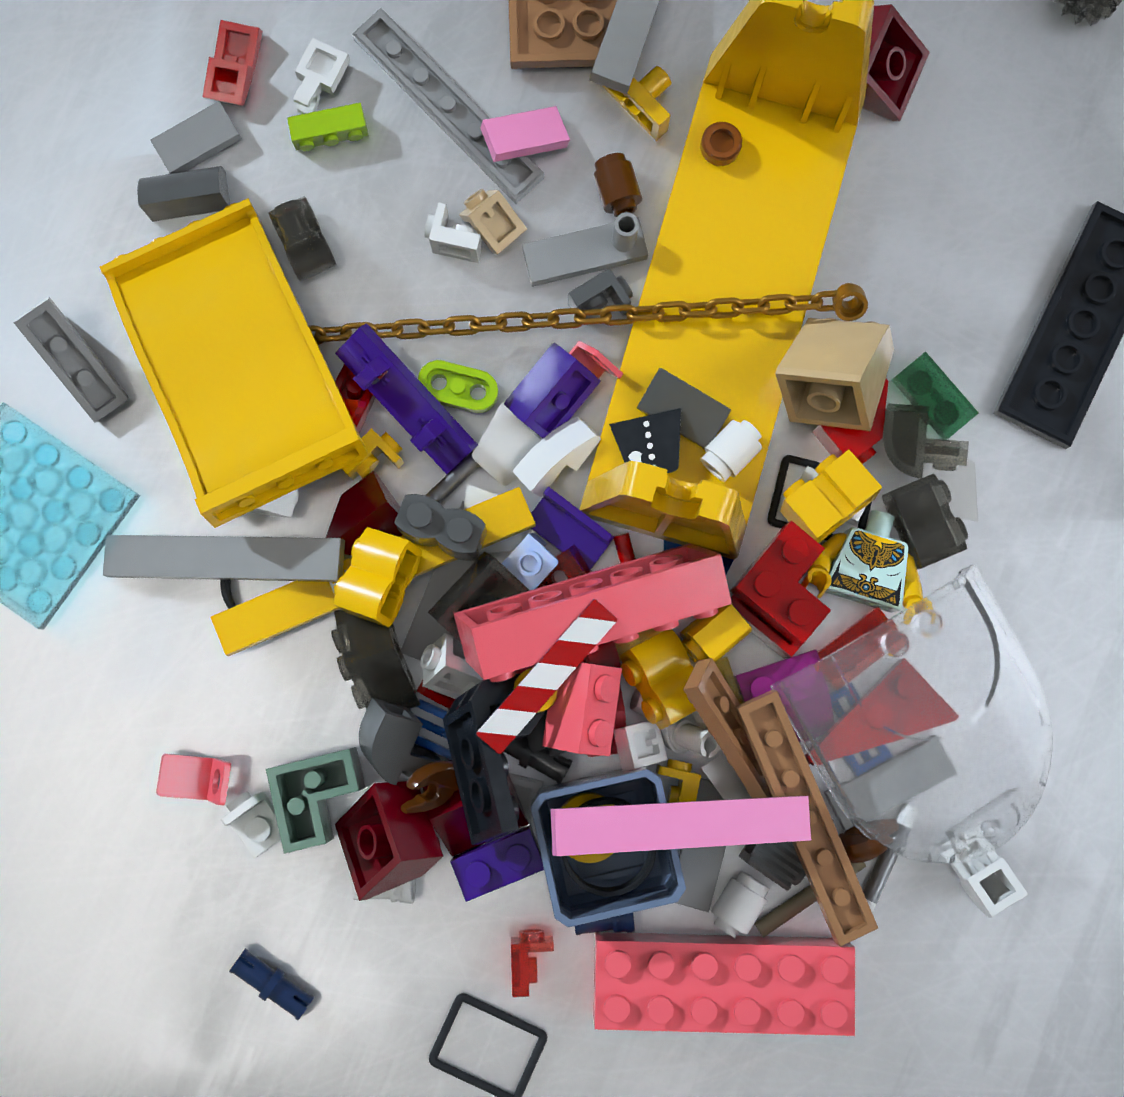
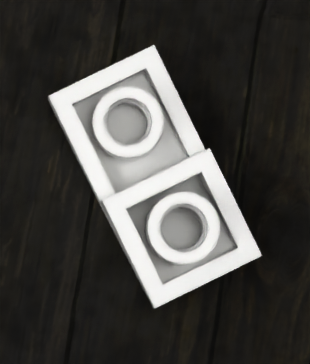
M576 416L544 437L519 462L513 472L530 492L542 498L544 491L557 479L566 465L576 471L580 468L601 438L581 418Z

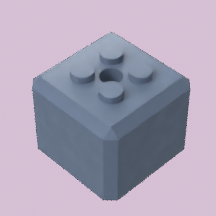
M646 767L627 771L620 769L539 788L532 799L531 812L556 920L567 927H572L679 901L686 890L677 849L657 850L654 865L647 878L632 891L618 896H599L582 889L569 876L562 856L552 855L551 809L561 808L571 797L586 792L623 799L633 805L666 803L662 781L658 775ZM648 851L613 853L607 859L596 863L579 862L570 856H567V859L574 872L584 881L600 887H613L626 883L639 873L645 864Z

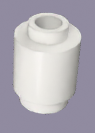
M731 420L705 447L706 453L700 460L716 478L725 482L730 476L736 477L762 449V445L758 441L762 435L746 420H743L741 423Z
M740 871L736 879L733 877L730 879L711 910L717 916L714 924L734 938L738 932L747 935L768 900L765 896L770 889L747 873Z

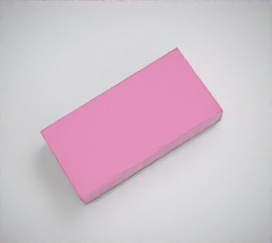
M557 106L485 119L480 127L493 162L567 148L570 141Z

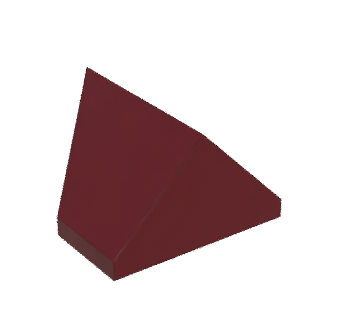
M372 471L340 496L326 538H341L345 540V555H351L354 542L367 527L397 537L403 536L394 523L400 506L375 471Z

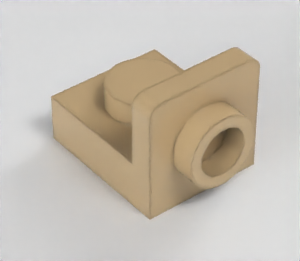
M483 189L478 190L464 202L467 208L459 214L464 222H469L475 231L481 235V239L491 252L497 255L527 230L524 223L499 190H488L487 192Z

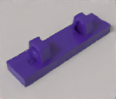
M367 323L360 326L335 352L338 358L355 375L353 380L363 390L368 389L412 436L410 439L412 444L420 452L424 450L446 474L478 446L474 439ZM388 371L381 379L378 378L383 373Z

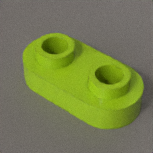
M435 360L424 365L419 372L418 380L441 405L479 414L492 409L498 400L497 383L485 371L442 360ZM436 378H444L447 381L445 388L441 390L434 389L432 383ZM483 388L486 391L485 397L481 400L473 399L471 397L473 389Z

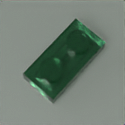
M924 352L891 380L943 441L949 439L979 414L927 352Z

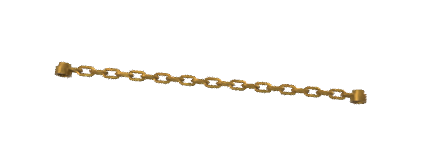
M845 283L838 287L837 290L821 291L815 295L793 296L791 294L766 295L762 298L741 300L729 297L715 298L708 302L696 303L669 301L651 306L634 307L624 304L610 305L603 309L591 310L565 308L555 309L546 313L529 314L520 311L505 312L498 316L487 317L460 315L442 320L425 321L415 318L401 319L394 323L372 324L370 322H356L337 327L322 328L315 325L309 327L312 332L315 331L314 338L317 344L320 345L324 342L347 341L352 335L351 329H358L366 323L380 338L418 339L424 338L427 335L439 334L463 336L474 335L484 331L500 330L509 333L524 332L531 328L544 327L569 329L578 328L582 325L603 323L614 326L628 325L635 321L657 320L659 322L683 321L687 318L708 316L720 319L733 318L740 314L762 313L764 315H780L800 310L835 311L840 319L854 321L866 313L868 301L864 290L860 286L853 283ZM855 296L852 300H849V301H844V300H843V299H845L846 297ZM822 297H833V305H823ZM785 300L784 305L786 308L770 309L769 301ZM811 301V304H797V302ZM732 304L731 309L733 311L717 312L718 308L716 305ZM744 305H758V307L744 308ZM679 307L680 315L664 316L665 311L663 308ZM705 308V311L691 312V309ZM627 311V319L611 320V312ZM638 312H652V314L638 315ZM575 314L573 317L575 322L559 323L560 318L558 315ZM600 315V318L586 319V316ZM522 318V326H507V319ZM533 319H547V321L534 322ZM470 321V329L454 330L456 327L454 322ZM495 322L496 325H482L481 323ZM403 325H418V332L403 333ZM429 326H443V328L430 329ZM391 329L392 332H378V330ZM340 332V335L326 336V333Z

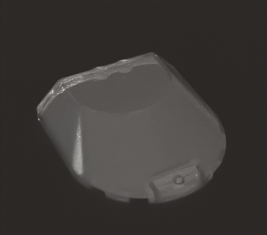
M976 564L960 570L956 578L842 648L770 685L772 690L778 692L794 730L833 798L852 824L870 840H877L885 847L893 850L894 854L920 862H964L986 855L1004 845L1018 833L1035 811L1046 787L1051 768L1053 732L1048 702L1043 688Z

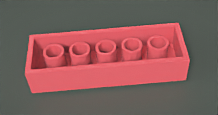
M689 543L453 613L465 660L483 680L489 679L491 682L508 680L516 675V670L531 666L534 668L593 599H596L617 618V622L589 654L596 652L598 645L613 641L620 644L639 638L638 633L654 628L655 631H665L675 628L679 625L678 620L693 616V618L702 619L718 614V608L732 604L721 554Z
M595 932L594 1028L598 1030L855 1036V947L850 942L840 947L833 938L765 936L763 938V936H736L734 938L731 935Z

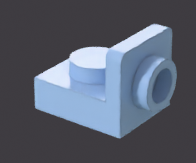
M529 533L501 565L530 591L536 589L559 564V560L545 548L547 543L536 533Z

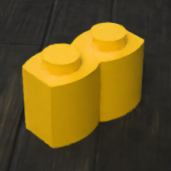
M367 527L352 546L351 566L338 579L335 585L333 605L346 613L389 628L399 613L405 589L417 571L422 550L410 540Z
M732 604L718 608L719 612L714 616L695 619L680 632V636L683 638L682 644L689 658L694 663L698 660L712 658L716 663L752 632L751 626Z
M672 629L665 630L620 655L622 675L629 685L635 686L640 692L643 700L641 708L650 723L656 724L662 730L697 711L683 690L694 667L691 665L684 645Z

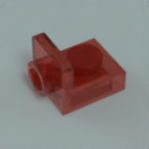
M544 930L519 931V937H511L512 997H529V984L537 983V957H528V952L554 951L553 936H545Z

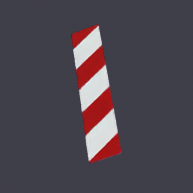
M593 599L476 732V735L498 754H501L617 622V618L600 602Z

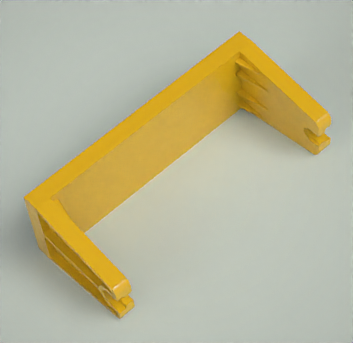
M749 0L710 56L638 306H651L669 301H684L686 303L708 302L715 298L735 297L740 300L755 299L774 294L811 295L865 100L874 0H840L839 2L833 1L831 5L826 6L814 4L807 0ZM716 122H728L734 125L742 136V147L738 157L734 162L726 166H716L709 163L703 157L700 149L704 131L708 126ZM785 300L769 301L770 309L786 308L784 305ZM809 301L797 302V304H808ZM732 304L716 305L718 308L717 312L733 311L731 309ZM744 305V308L758 307V305ZM679 307L663 308L665 311L664 316L680 315ZM705 308L691 309V312L705 311ZM806 310L792 311L791 313L780 315H764L762 313L740 314L737 317L720 319L710 318L709 316L695 317L674 322H659L657 320L635 321L620 367L623 375L620 379L617 378L600 436L601 440L598 443L579 510L596 521L680 545L691 543L717 552L722 557L735 560L739 556L782 400V394L775 373L781 360L801 331ZM638 312V315L652 314V312ZM662 368L731 409L717 435L731 420L739 423L746 420L762 435L758 440L762 445V449L736 477L730 476L725 482H722L702 464L700 459L706 453L704 448L680 435L679 467L674 472L667 473V469L637 461L625 463L609 424L648 416L637 409V406L658 369Z

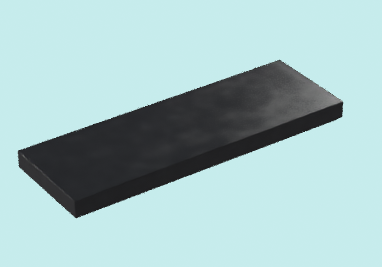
M1099 201L1092 205L993 414L1064 449L1071 447L1124 334V213Z

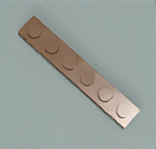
M771 690L735 706L736 713L772 797L808 796L811 841L792 843L835 943L841 947L878 929L778 692Z

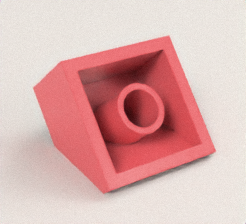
M580 663L557 689V698L554 704L547 709L542 746L577 754L610 756L622 668Z

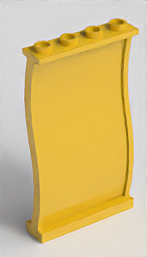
M249 198L230 204L223 210L202 220L193 221L186 227L165 237L156 238L149 244L128 254L119 255L112 261L99 267L108 282L127 335L179 449L197 497L194 500L199 512L214 528L369 455L263 228V224Z

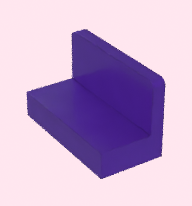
M553 343L506 399L504 405L525 425L544 438L553 430L569 421L601 380L562 347Z
M547 487L543 493V498L531 512L536 526L530 529L588 573L614 539L611 533L550 487Z

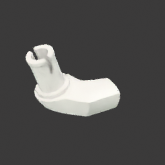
M636 688L631 698L630 709L645 717L641 708L643 700ZM693 714L661 730L664 745L679 754H684L690 750L704 757L711 758L720 749V746L709 731L697 726Z

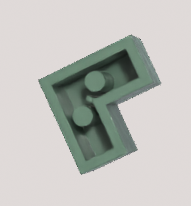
M357 747L266 769L284 854L323 845L334 839L325 799L357 792L366 788Z

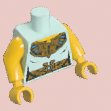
M871 510L866 530L851 527L844 533L834 534L823 543L824 551L814 561L808 570V574L800 583L804 588L809 583L814 584L817 590H819L817 598H821L824 593H829L890 613L900 611L903 605L905 609L900 621L904 625H908L912 615H916L921 620V627H925L932 612L931 606L924 600L922 584L914 557L908 553V544L889 538L895 516L882 511Z

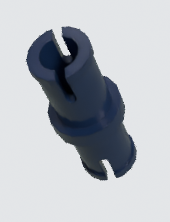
M245 948L229 972L235 974L259 991V998L264 1001L267 998L294 1016L296 1020H299L306 1011V1007L314 999V996L309 995L283 976L285 972L279 967L275 971Z

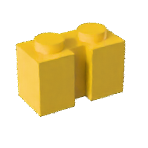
M847 450L838 458L835 454L828 456L815 468V471L819 474L817 477L807 482L801 478L783 493L786 499H784L780 509L782 515L788 522L792 520L818 543L875 500L882 489L878 481L850 450Z

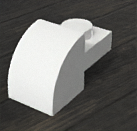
M975 822L937 845L962 881L960 882L962 888L986 916L991 918L1029 895L1003 857L999 858Z

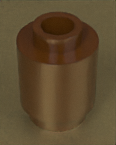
M612 153L601 157L594 164L596 171L593 176L604 211L614 214L615 217L625 212L634 213L637 210V205L642 201V195L632 163L626 160L623 153Z

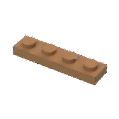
M713 659L698 660L683 689L687 694L688 700L694 705L706 724L709 733L714 737L725 754L728 763L733 767L746 787L747 793L752 798L772 797L734 708L740 705L739 701Z

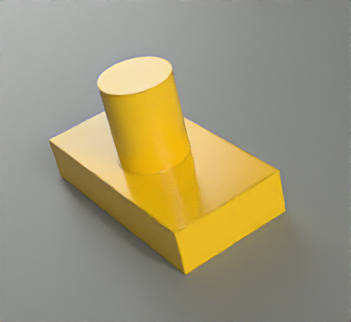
M655 66L639 82L633 77L627 94L602 85L655 141L668 131L671 115L656 98L672 83L668 74L661 67Z

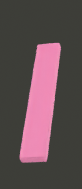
M808 796L551 809L553 856L811 841Z

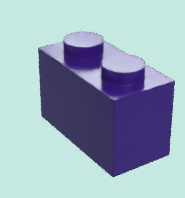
M531 824L457 854L450 861L466 902L544 870L539 844Z

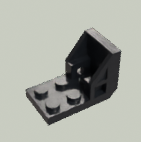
M520 674L500 682H491L489 679L482 680L456 698L443 718L472 845L491 841L519 829L517 823L519 820V806L515 797L510 794L507 781L509 774L507 758L503 752L498 754L476 735V732L512 693L515 681ZM547 710L536 713L514 740L522 739L529 735Z

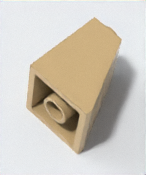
M808 318L781 360L775 373L789 421L871 431L894 352L890 325L872 321L863 323L840 321L835 318Z

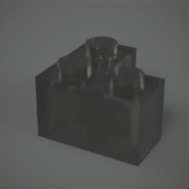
M341 609L334 611L337 629L331 630V634L339 654H343L337 657V663L344 681L352 679L354 683L351 686V690L357 707L359 709L366 707L367 709L372 697L409 709L421 705L414 677L400 649L394 622L388 628L346 613Z

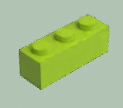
M361 102L287 117L291 140L296 150L310 151L316 146H334L341 141H359L363 137L369 136Z

